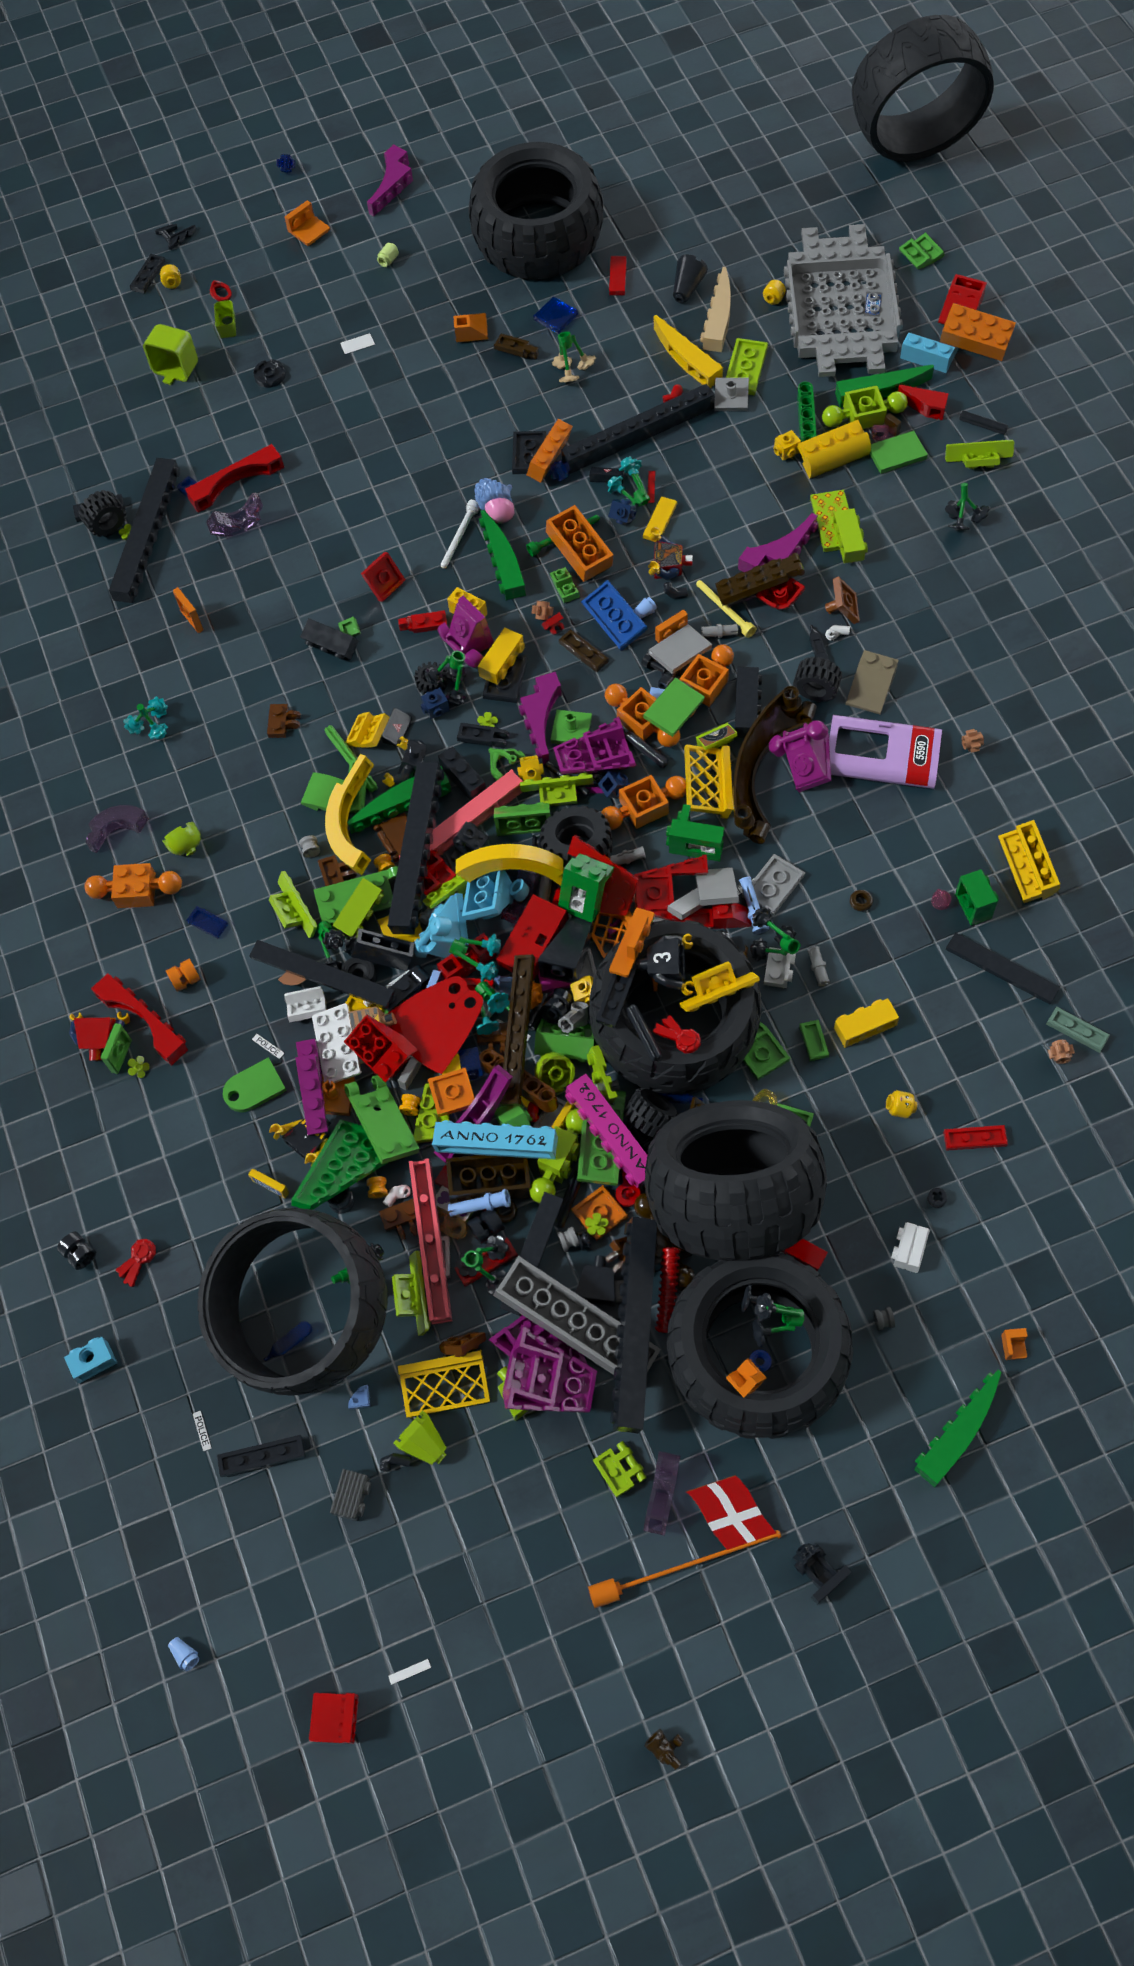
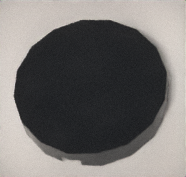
M270 359L267 362L266 360L261 361L253 371L255 382L265 388L279 385L283 382L286 375L283 364L274 359Z

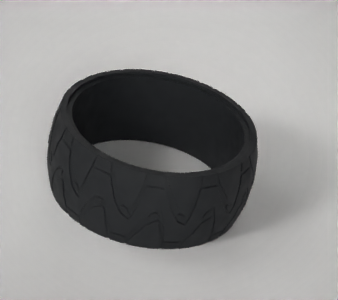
M930 15L901 25L873 46L855 73L852 83V100L855 116L862 133L869 144L881 156L894 161L918 160L945 150L964 137L978 123L984 112H986L994 90L991 63L986 49L977 34L959 18L950 15ZM946 63H964L955 81L947 90L927 105L901 115H880L890 97L904 83L917 74Z
M303 1208L271 1210L251 1217L233 1228V1231H230L219 1242L208 1259L198 1291V1318L201 1332L208 1349L216 1361L227 1372L234 1375L237 1380L249 1387L276 1395L287 1396L309 1394L327 1389L356 1371L369 1357L381 1336L388 1304L387 1286L383 1270L374 1251L366 1244L365 1239L345 1222L335 1217L333 1218L329 1214ZM314 1228L333 1243L343 1258L351 1287L350 1310L344 1330L331 1351L311 1368L285 1377L267 1368L250 1350L240 1325V1291L250 1265L269 1243L286 1233Z

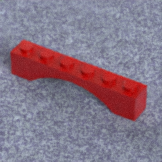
M270 444L186 488L185 491L188 499L199 513L212 506L219 494L232 483L254 475H271L283 469L282 457L275 447Z
M107 973L91 988L93 993L108 1008L128 1010L144 1019L151 1028L154 1048L172 1066L188 1051L185 1045L187 1041L179 1033L175 1035L172 1032L174 1029L167 1022L163 1024L160 1021L161 1017L154 1010L150 1012L147 1009L148 1005L142 999L138 1001L135 998V993L130 988L125 989L118 977L115 976L113 978Z

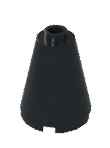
M689 254L682 255L678 259L673 297L677 302H687L707 274L708 267L702 259L698 261L696 256Z

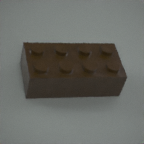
M490 1155L446 1158L451 1204L484 1197L489 1192L491 1194L499 1193L503 1189L508 1190L510 1199L531 1197L528 1158Z

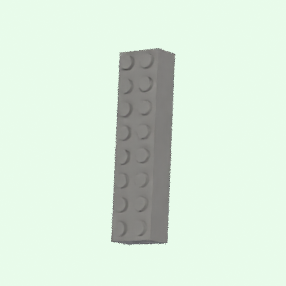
M518 1256L493 1296L614 1375V1369L618 1365V1359H615V1350L619 1346L617 1327L621 1323ZM649 1342L647 1372L661 1350L651 1342Z

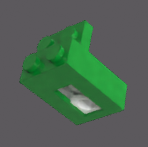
M683 804L682 811H678L677 819H672L671 826H667L666 846H669V853L695 858L707 855V860L720 862L724 846V840H722L724 827L691 822V805Z
M579 853L564 868L558 906L567 910V913L592 923L600 912L604 886L612 875L614 867Z

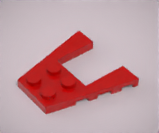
M574 835L567 854L577 857L580 853L614 867L612 875L604 886L599 913L628 915L639 879L620 865H616L606 855L596 851L590 844L583 842L577 835ZM561 888L556 889L552 902L556 906H558Z
M707 855L634 874L639 879L635 891L636 908L654 912V917L676 922L690 920L699 922L712 929L714 927L712 909H699L683 920L667 911L668 905L674 902L672 876L707 875Z

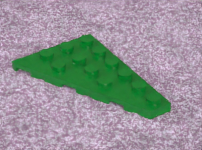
M339 1120L293 1196L291 1206L313 1210L387 1164H381L363 1126Z

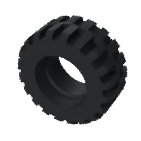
M577 805L572 806V808H562L560 812L556 811L552 814V817H548L541 828L540 841L542 849L563 859V867L572 858H576L567 854L570 846L563 844L574 835L590 838L585 842L586 844L588 843L602 855H606L608 858L611 857L613 841L610 824L605 816L594 808L588 809L587 806L577 807Z

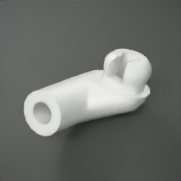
M407 1185L392 1187L383 1204L392 1207L396 1199L408 1197L411 1194V1188Z

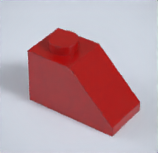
M738 903L712 905L713 929L751 927V920L748 919V907Z

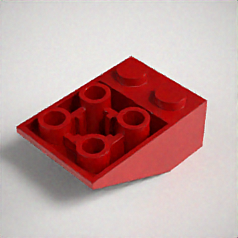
M956 274L947 294L938 323H946L953 303L978 311L985 295L987 282Z
M365 1015L344 1040V1043L385 1083L396 1076L417 1051L403 1035L369 1015Z

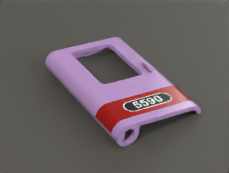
M833 715L829 737L831 775L934 789L942 729ZM843 728L887 734L889 740L886 759L836 753L835 746L838 730Z

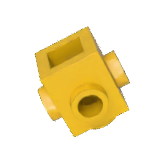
M792 430L781 434L775 438L774 452L783 461L792 458L800 453L797 445L801 443V440Z
M538 756L519 758L521 767H517L519 778H523V782L527 779L541 780L544 769L543 764H539Z
M583 976L578 981L570 984L574 1002H584L589 1005L594 979L592 976Z

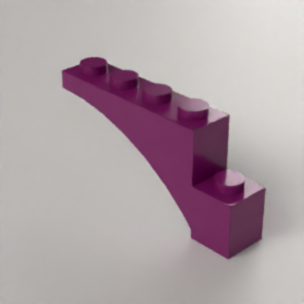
M394 144L384 153L386 172L383 181L374 195L367 201L369 214L373 217L413 181L412 170L408 167L407 151Z
M811 513L798 528L776 541L757 547H747L739 557L738 570L746 572L755 566L764 565L773 559L781 558L782 560L792 556L793 553H798L799 555L802 546L808 543L812 532L815 533L818 528V515Z
M556 672L536 677V685L533 686L535 693L521 697V705L518 706L521 716H525L524 724L526 730L531 732L529 734L531 743L536 745L535 753L538 759L541 758L543 765L547 761L550 762L545 741L547 721L555 701L559 696H562L561 685Z
M317 1040L296 1042L298 1057H295L307 1134L311 1136L327 1133L328 1125Z
M500 1065L495 1066L473 1102L456 1123L465 1121L480 1125L482 1123H490L513 1076ZM434 1151V1154L445 1163L446 1158L463 1157L464 1155Z

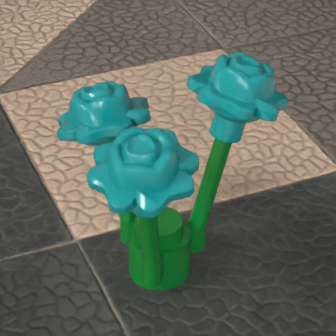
M630 456L626 457L620 462L621 468H619V471L624 470L625 473H629L638 487V490L633 493L634 498L624 490L625 488L622 486L623 478L621 476L618 478L613 476L608 481V492L610 494L618 491L620 494L623 493L634 505L638 504L641 507L650 501V497L639 477L640 473L638 470L642 467V461L635 458L632 459Z
M493 934L489 940L482 941L466 939L462 936L459 940H453L449 953L461 957L474 965L481 972V982L485 979L491 981L497 977L499 970L496 968L495 961L485 965L465 955L468 949L465 943L481 945V947L487 948L490 956L498 953L501 948V940L497 939L496 934Z

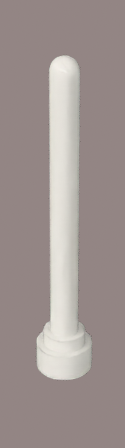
M469 500L466 505L467 513L441 562L442 568L448 566L472 516L477 514L480 509L479 504L475 500Z

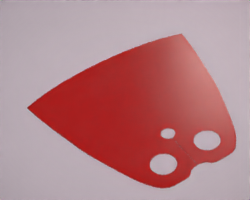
M460 976L450 977L415 994L387 1014L393 1013L396 1018V1024L388 1027L403 1035L417 1049L413 1055L416 1060L429 1069L442 1074L465 1042L475 1024L483 1005V997L477 991L470 990L467 987V982ZM453 983L460 985V991L457 994L449 992V986ZM469 997H473L476 1000L473 1008H466L464 1006L465 1000ZM450 1003H455L453 1009L449 1008Z

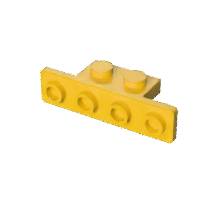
M725 962L692 976L697 996L679 1004L686 1012H693L706 1003H715L720 997L733 995L741 988L752 987L760 979L753 972L735 978L731 963Z

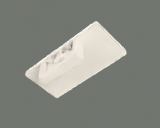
M346 1003L312 1015L324 1082L329 1080V1083L331 1081L336 1083L361 1074L360 1064L365 1063L344 1043V1040L352 1032L348 1013L350 1012L349 1006Z

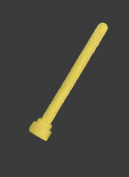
M701 580L697 581V587L741 627V633L746 638L754 635L757 630L754 624L745 622L728 605L722 606L720 598Z

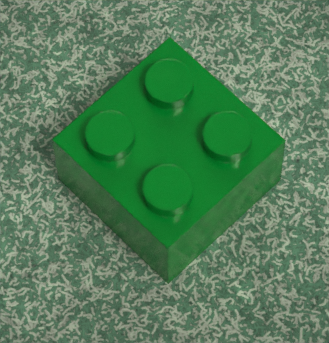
M982 869L960 876L955 896L970 925L992 919L999 899L997 893L990 886L988 876L984 875Z

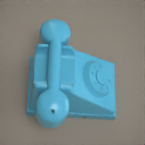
M505 870L484 874L470 883L467 882L462 917L465 920L472 921L498 916L508 904H513V899L516 901L524 900L529 894V886L523 879H517L512 883Z
M455 893V895L449 897L445 904H439L434 909L428 919L429 926L419 934L420 938L414 941L416 957L426 958L427 954L446 958L451 955L449 949L454 939L459 940L461 936L468 939L466 920L462 917L464 906L463 894Z

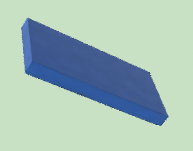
M609 580L581 601L621 651L648 630L645 623Z

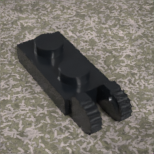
M460 723L457 741L505 748L507 741L499 738H508L509 732L491 726Z

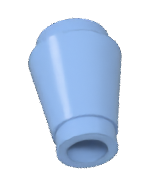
M648 597L647 599L644 598L634 611L642 619L654 613L657 606Z
M179 1637L174 1638L168 1644L180 1669L190 1671L199 1662L198 1652L180 1640Z

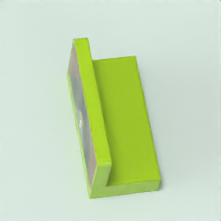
M725 723L697 736V746H702L705 750L718 748L733 741V738L737 736V732L729 723Z

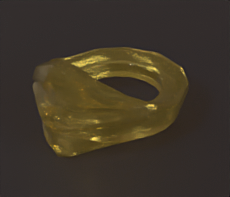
M768 1089L761 1090L752 1100L759 1101L762 1097H768L770 1104H778L776 1095Z

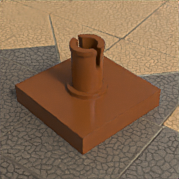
M839 576L834 578L835 600L825 604L826 611L831 614L839 610L853 624L860 622L856 592Z

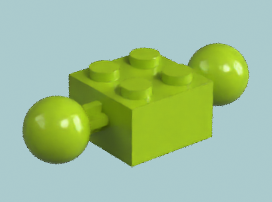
M878 386L845 392L844 409L841 410V408L835 405L828 406L822 413V420L826 426L831 428L837 427L846 418H848L849 423L859 420L863 429L884 425L887 410L891 413L899 414L906 409L908 400L904 393L897 391L891 393L887 400L883 401Z
M578 1109L570 1111L566 1116L567 1131L557 1126L554 1128L558 1135L555 1159H538L540 1174L543 1175V1178L534 1180L530 1189V1196L537 1203L541 1202L544 1192L555 1196L553 1182L557 1181L562 1184L564 1178L568 1179L572 1171L571 1165L573 1161L576 1162L579 1158L580 1144L578 1143V1134H581L583 1120L577 1113Z

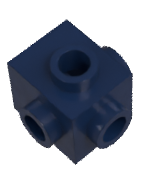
M622 498V500H612L608 517L616 519V523L626 525V523L632 522L635 519L637 510H635L636 505L631 504L632 501Z
M440 688L421 696L422 704L420 707L424 714H428L430 719L450 711L448 700Z
M608 771L598 785L607 798H619V789L630 785L624 773Z

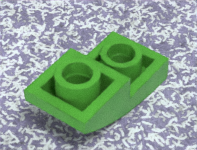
M566 567L550 573L554 586L564 603L580 597L579 591L575 587L572 576Z

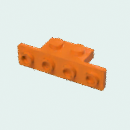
M641 908L635 909L609 968L610 973L623 977L629 976L638 953L642 952L645 937H648L650 933L651 923L655 916L654 912Z

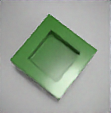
M355 617L338 623L340 631L353 637L361 634Z

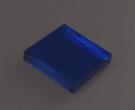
M553 296L533 315V318L538 323L559 334L578 315V310Z

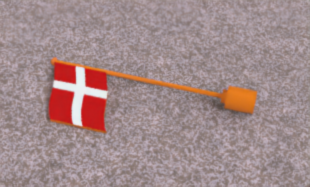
M736 1475L686 1491L699 1506L711 1531L726 1550L620 1585L619 1581L614 1582V1579L611 1578L588 1586L594 1609L619 1601V1595L623 1594L622 1589L776 1537L779 1539L781 1532L774 1530L763 1517L748 1488Z

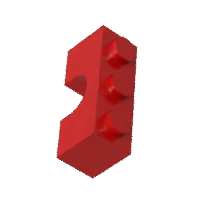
M482 933L473 940L482 941L489 940L485 933ZM469 944L465 953L466 956L483 964L497 956L496 953L490 956L487 948L475 944ZM453 954L437 963L438 971H441L444 980L454 976L465 978L477 970L474 965L461 957H455Z

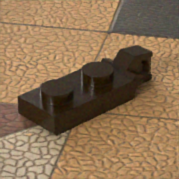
M502 333L494 344L495 350L520 357L537 359L539 356L538 347H534L529 341Z

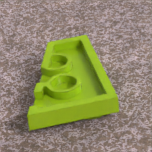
M599 1045L592 1046L587 1054V1060L593 1068V1083L597 1084L600 1093L609 1105H612L617 1098L616 1091H611L612 1079L605 1074L607 1070L606 1062Z
M429 1083L424 1086L419 1115L415 1124L413 1137L417 1144L432 1142L435 1123L444 1120L449 1121V1114L438 1117Z

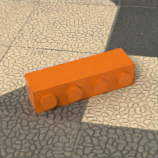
M560 419L556 421L531 460L527 476L540 483L543 481L560 454L561 449H563L568 441L573 426Z

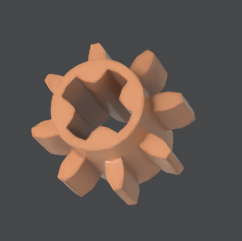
M537 601V605H532V614H536L535 619L548 620V617L553 615L554 607H549L550 602Z
M975 729L967 730L966 735L962 736L963 748L965 750L968 749L971 753L980 751L979 747L984 745L982 733H977Z
M1066 1040L1054 1041L1052 1046H1050V1050H1048L1049 1058L1054 1059L1057 1064L1068 1063L1073 1057L1072 1054L1075 1053L1073 1044L1069 1045Z

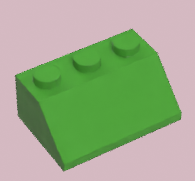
M543 802L531 805L520 804L518 806L494 808L497 836L541 832L543 824H545L548 817H551L549 803Z
M541 1019L535 1034L534 1054L542 1057L547 1053L557 1052L569 1059L588 1062L587 1054L592 1046H596L591 1024L576 1027L570 1033L562 1032L558 1024H551Z

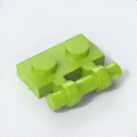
M624 1441L616 1445L620 1450V1453L617 1455L610 1448L593 1459L594 1464L616 1498L634 1487L631 1481L632 1477L636 1476L639 1482L647 1479L643 1472V1466L641 1463H637L632 1455L634 1452L630 1447H627ZM624 1459L631 1468L627 1472L620 1463Z

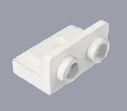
M769 953L764 985L787 988L788 981L792 982L793 970H790V964L794 965L796 954L788 953L786 956H783L782 954Z

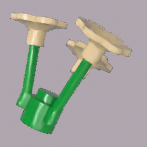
M569 331L558 335L560 353L552 362V365L557 366L558 369L566 367L565 377L559 379V382L579 379V376L572 375L571 369H569L572 358L567 356L566 349L571 348L572 343H574L580 354L581 361L577 367L579 370L587 369L596 360L595 356H586L577 343L575 335H571Z

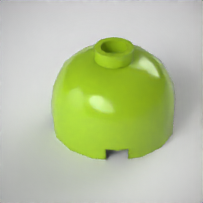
M194 822L186 823L187 827L185 828L179 826L164 837L165 840H162V842L171 853L179 856L184 854L190 856L196 852L195 848L199 845L201 837Z
M551 1052L540 1057L536 1063L534 1074L536 1078L552 1087L556 1093L565 1090L564 1087L573 1082L575 1067L565 1055Z

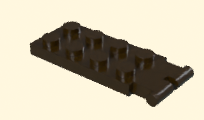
M793 553L792 556L782 560L781 558L773 559L764 565L755 566L746 572H740L728 579H722L715 583L721 604L724 606L787 582L789 578L797 575L802 576L805 574L798 553Z

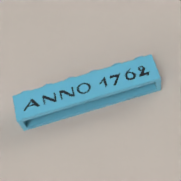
M444 1120L435 1123L432 1146L436 1152L555 1159L558 1135L556 1129L549 1126H542L541 1128H533L530 1125L514 1127L510 1124L497 1126L491 1123H482L480 1125L467 1121L453 1123L452 1121Z

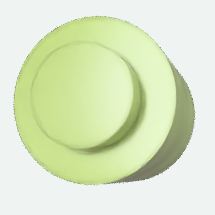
M387 243L382 248L377 257V261L381 266L387 267L395 260L399 254L397 246L393 243Z

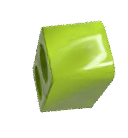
M232 301L216 302L214 304L215 326L220 338L236 336L235 312ZM230 316L233 318V321L226 325L222 323V319Z

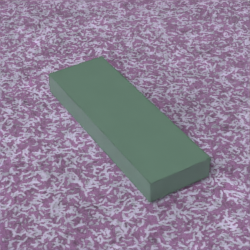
M1057 1006L1046 1024L1099 1053L1110 1036L1108 1033Z

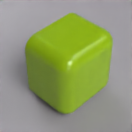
M158 324L154 326L143 344L150 369L155 374L164 376L162 382L171 385L174 380L187 381L198 363V356L192 337L185 330Z

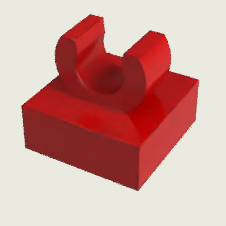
M559 612L542 623L543 628L546 630L550 627L551 634L555 635L557 633L555 626H558L560 630L564 629V625L559 622L563 619V616Z

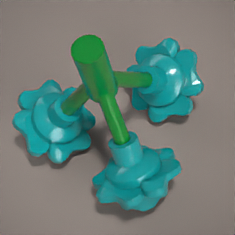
M156 696L153 700L148 701L147 709L143 704L137 705V709L140 712L138 716L128 715L127 719L123 721L125 724L124 728L130 734L135 733L139 735L140 731L144 730V721L140 719L145 717L150 723L151 730L148 736L151 740L163 739L167 734L168 726L165 723L157 725L149 717L148 712H151L153 717L160 718L162 715L167 714L166 709L168 706L163 698L159 699Z

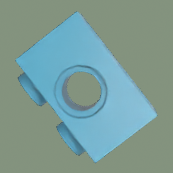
M103 1337L90 1340L86 1346L75 1348L69 1352V1355L64 1357L73 1379L79 1384L117 1364L108 1341ZM94 1354L92 1361L86 1363L87 1357Z

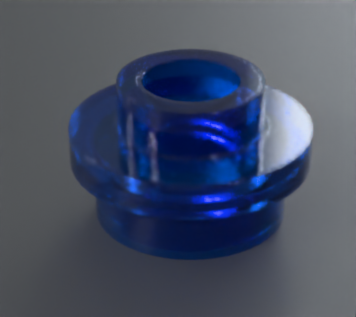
M764 1350L754 1351L749 1358L761 1372L767 1371L771 1366V1356ZM761 1358L764 1360V1364L758 1365L756 1360Z

